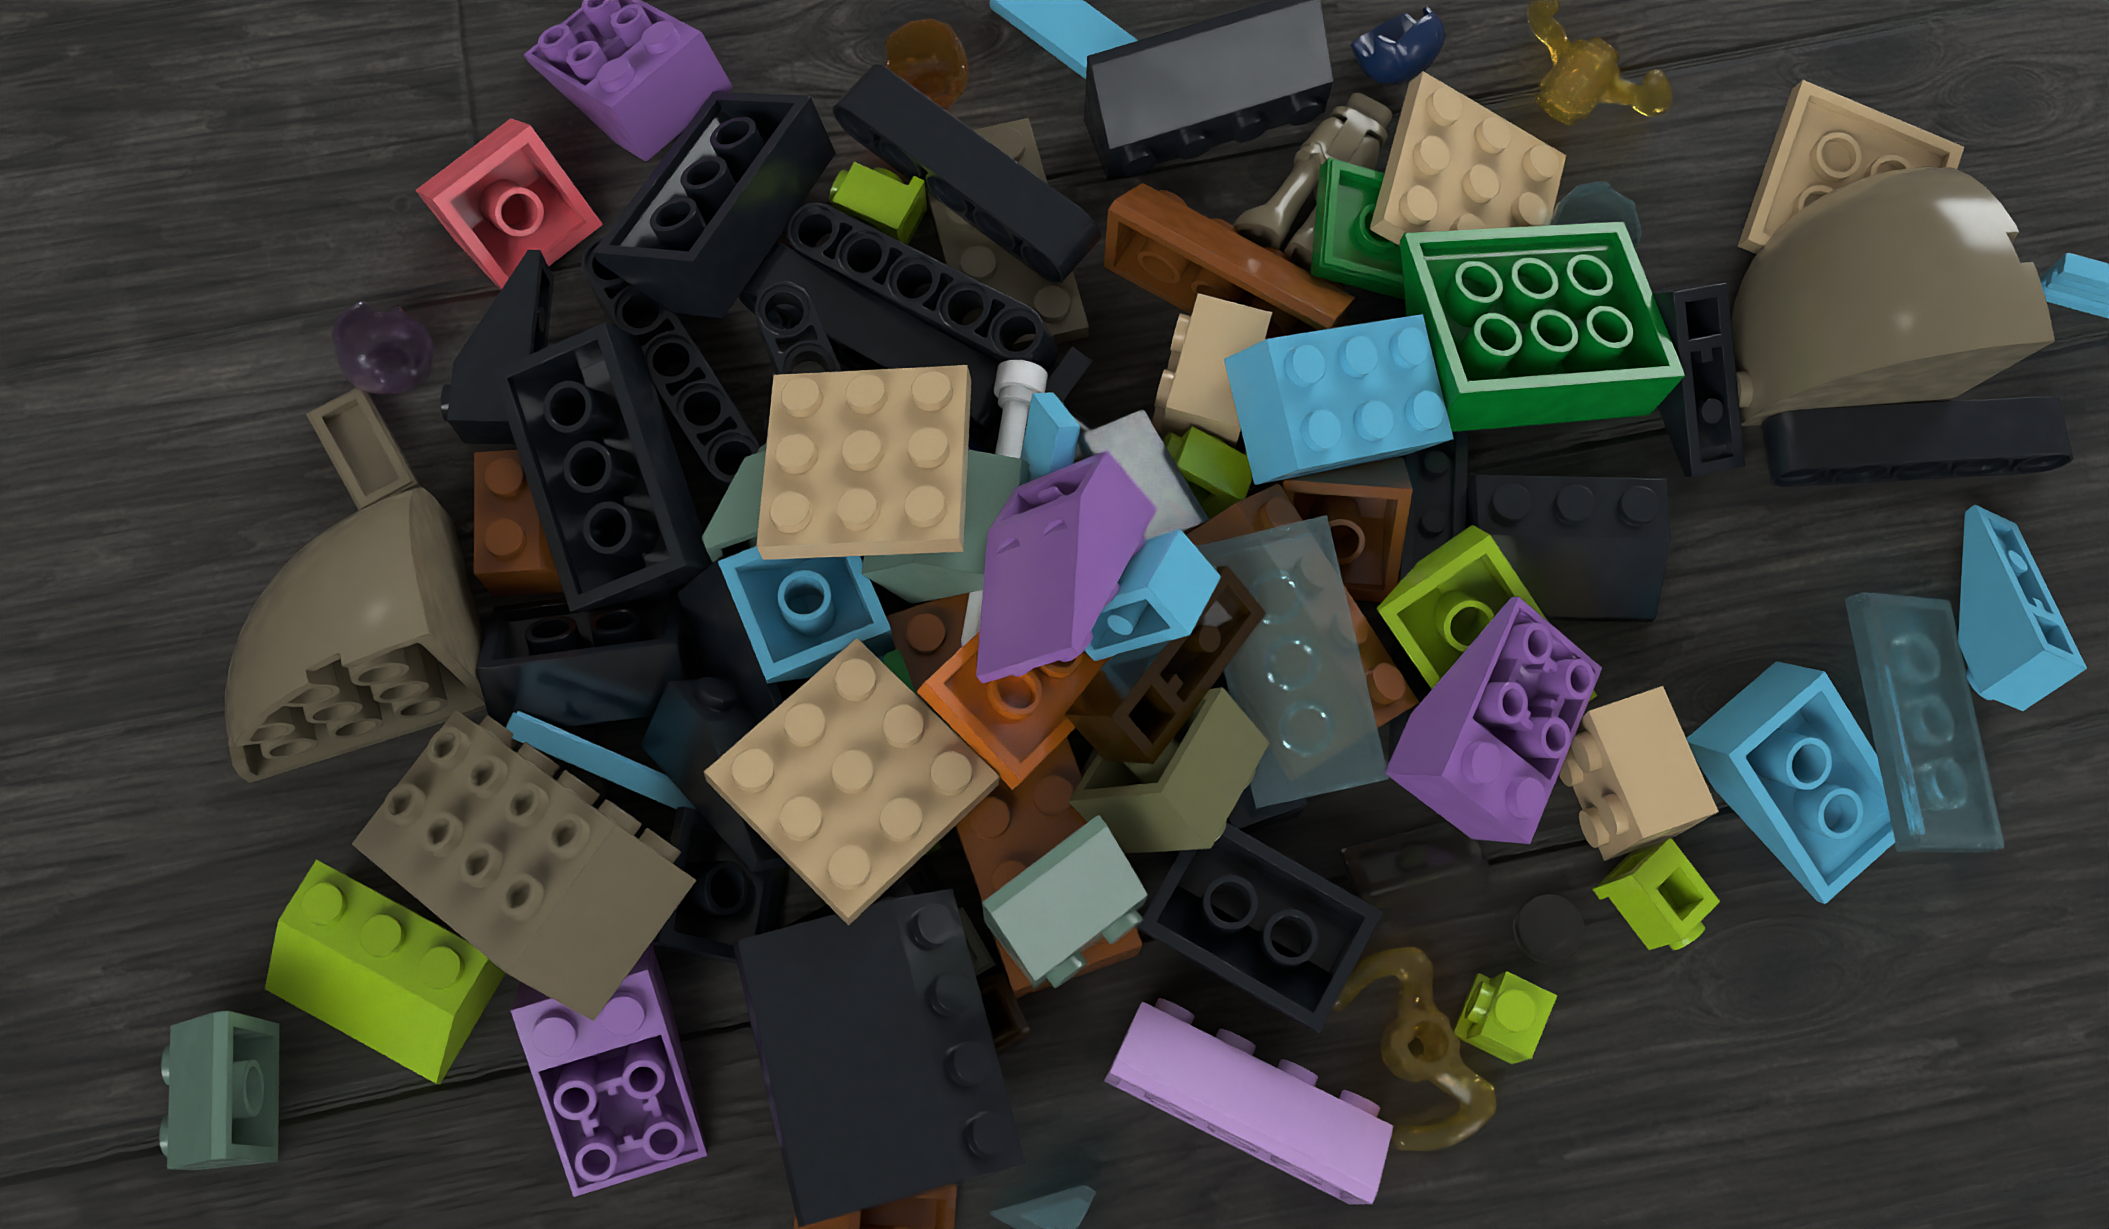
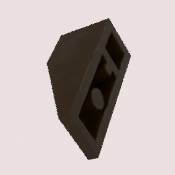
M1228 565L1218 566L1215 569L1221 578L1190 635L1115 654L1101 667L1065 713L1069 721L1105 761L1154 764L1265 616L1266 612Z

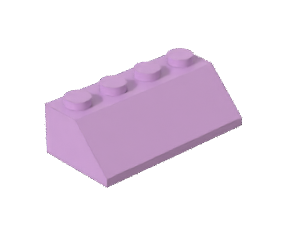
M1158 998L1154 1007L1143 1001L1141 1002L1105 1077V1082L1347 1204L1373 1203L1379 1188L1393 1130V1125L1377 1118L1381 1109L1377 1104L1347 1090H1342L1338 1099L1314 1087L1318 1076L1311 1071L1284 1059L1280 1060L1276 1068L1252 1056L1256 1045L1230 1031L1220 1028L1216 1037H1213L1191 1026L1195 1016L1172 1002Z

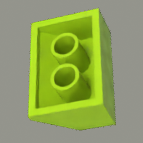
M1471 525L1420 560L1376 608L1431 690L1511 597H1520L1547 620L1491 535L1474 525ZM1594 690L1589 701L1597 696Z
M316 860L278 920L265 989L430 1081L441 1084L506 973L465 938L345 873Z

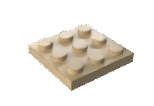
M1423 71L1409 82L1370 230L1400 246V239L1404 233L1550 226L1566 155Z
M957 365L774 375L756 546L763 560L963 552L971 377L968 366Z
M858 638L704 771L706 781L848 925L999 785L1000 776Z

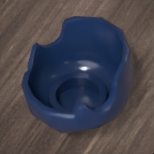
M1429 7L1423 8L1424 17L1418 21H1415L1407 13L1400 14L1353 41L1350 47L1358 64L1367 76L1377 83L1400 84L1414 79L1421 72H1425L1430 68L1443 48L1446 36L1444 26L1436 13Z

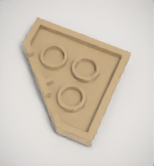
M1802 80L1792 88L1738 247L1757 254L1781 225L1807 205L1831 191L1862 178L1887 171L1925 166L1957 169L1964 147Z

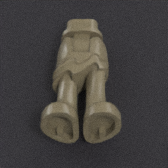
M1361 93L1352 94L1345 106L1334 108L1330 118L1321 122L1300 147V150L1295 155L1294 167L1273 197L1264 205L1244 211L1232 226L1239 232L1240 236L1261 247H1273L1280 250L1295 217L1312 190L1317 202L1319 169L1328 158L1375 170L1380 149L1388 138L1385 129L1392 119V113L1389 108ZM1316 207L1302 227L1294 234L1284 251V254L1290 258L1294 265L1311 273Z

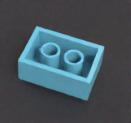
M1423 314L1269 338L1224 359L1255 485L1403 456L1453 439Z

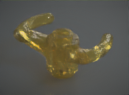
M1532 0L1527 8L1528 23L1534 35L1547 45L1553 63V68L1539 83L1538 86L1541 91L1535 99L1539 106L1552 118L1566 126L1572 127L1578 118L1585 120L1599 102L1632 105L1634 109L1648 117L1660 116L1669 110L1673 102L1672 87L1661 70L1654 69L1649 71L1643 78L1644 85H1636L1619 78L1621 72L1616 63L1620 56L1607 42L1598 37H1592L1589 41L1578 38L1571 44L1566 37L1564 27L1552 16L1558 12L1560 0Z
M1414 947L1386 949L1367 956L1356 963L1332 1011L1340 1012L1345 1010L1358 993L1375 980L1387 975L1398 977L1401 980L1398 1017L1385 1028L1380 1043L1383 1062L1395 1076L1410 1082L1429 1080L1460 1101L1458 1113L1444 1121L1428 1125H1399L1394 1128L1391 1135L1392 1144L1396 1149L1402 1151H1432L1455 1145L1475 1134L1495 1114L1497 1103L1493 1086L1486 1079L1479 1077L1464 1065L1459 1054L1460 1040L1455 1037L1449 1025L1450 1019L1439 1012L1433 1002L1432 980L1434 978V970L1428 957ZM1415 996H1417L1416 1004L1419 1010L1415 1009ZM1414 1036L1418 1037L1424 1045V1054L1416 1057L1411 1054L1407 1044L1414 1039ZM1447 1068L1449 1069L1450 1074L1457 1078L1456 1080L1446 1073Z

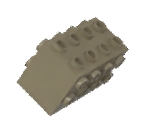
M455 710L443 727L431 738L428 746L398 785L390 791L384 803L360 832L352 845L505 973L594 1022L693 886L696 879L673 864L681 854V851L648 828H646L639 839L635 837L634 834L642 824L612 802L605 799L598 810L594 808L592 804L600 794L578 778L564 770L558 780H555L553 777L561 767L526 742L518 752H515L513 748L519 741L513 739L514 734L488 715L478 726Z

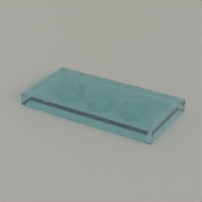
M1327 515L1196 546L1214 569L1218 566L1228 565L1266 612L1265 616L1224 669L1230 697L1270 743L1259 761L1254 779L1250 783L1256 808L1388 780L1389 776L1385 774L1387 766Z
M1861 592L1845 598L1897 852L1986 853L2004 849V840L1969 683L1966 677L1963 656L1958 645V634L1951 603L1949 600Z

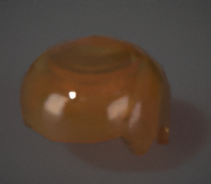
M933 18L909 21L892 32L885 40L887 54L885 67L943 109L948 111L963 95L969 80V62L960 40L949 24Z

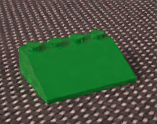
M1624 222L1404 233L1400 239L1406 316L1423 314L1452 432L1648 416L1685 377Z

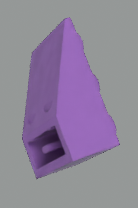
M584 0L580 9L562 24L552 26L544 31L539 37L538 43L524 54L527 61L616 144L645 162L650 160L685 130L712 92H729L734 88L701 31L642 0Z
M1108 450L1015 487L988 530L976 677L982 683L1009 675L1022 676L1035 667L1058 660L1068 662L1079 656L1092 641L1093 633L1091 630L1101 611L1117 595L1120 589L1118 580L1129 560L1143 547L1146 540L1144 533L1154 517L1157 507Z
M1511 597L1411 713L1385 774L1471 839L1530 844L1602 667L1520 597Z
M652 943L647 947L594 1022L527 984L519 982L510 1011L573 1197L708 1155L671 1000Z

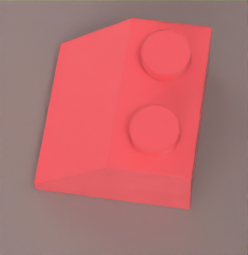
M512 118L415 190L452 238L500 290H502L528 250H541L548 266H550L603 225L532 126Z

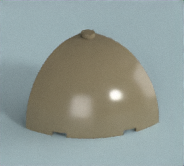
M1925 166L1887 171L1852 182L1810 203L1781 225L1752 260L1742 279L1731 318L1741 426L1761 425L1770 416L1799 409L1950 401L2055 342L2049 309L2034 262L2020 263L2012 245L2019 230L2000 201L1983 184L1962 171L1950 167L1933 168Z
M418 487L377 502L339 521L298 551L271 579L255 602L239 633L231 658L225 689V723L232 766L238 775L247 782H255L444 723L455 710L464 716L486 710L476 671L485 640L454 520L430 492Z

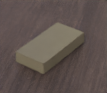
M363 385L306 414L359 511L397 494L418 487L422 488L372 397Z

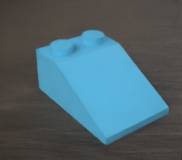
M1776 661L1686 738L1696 762L1715 791L1815 900L1820 903L1826 904L1918 823L1915 815L1824 671Z

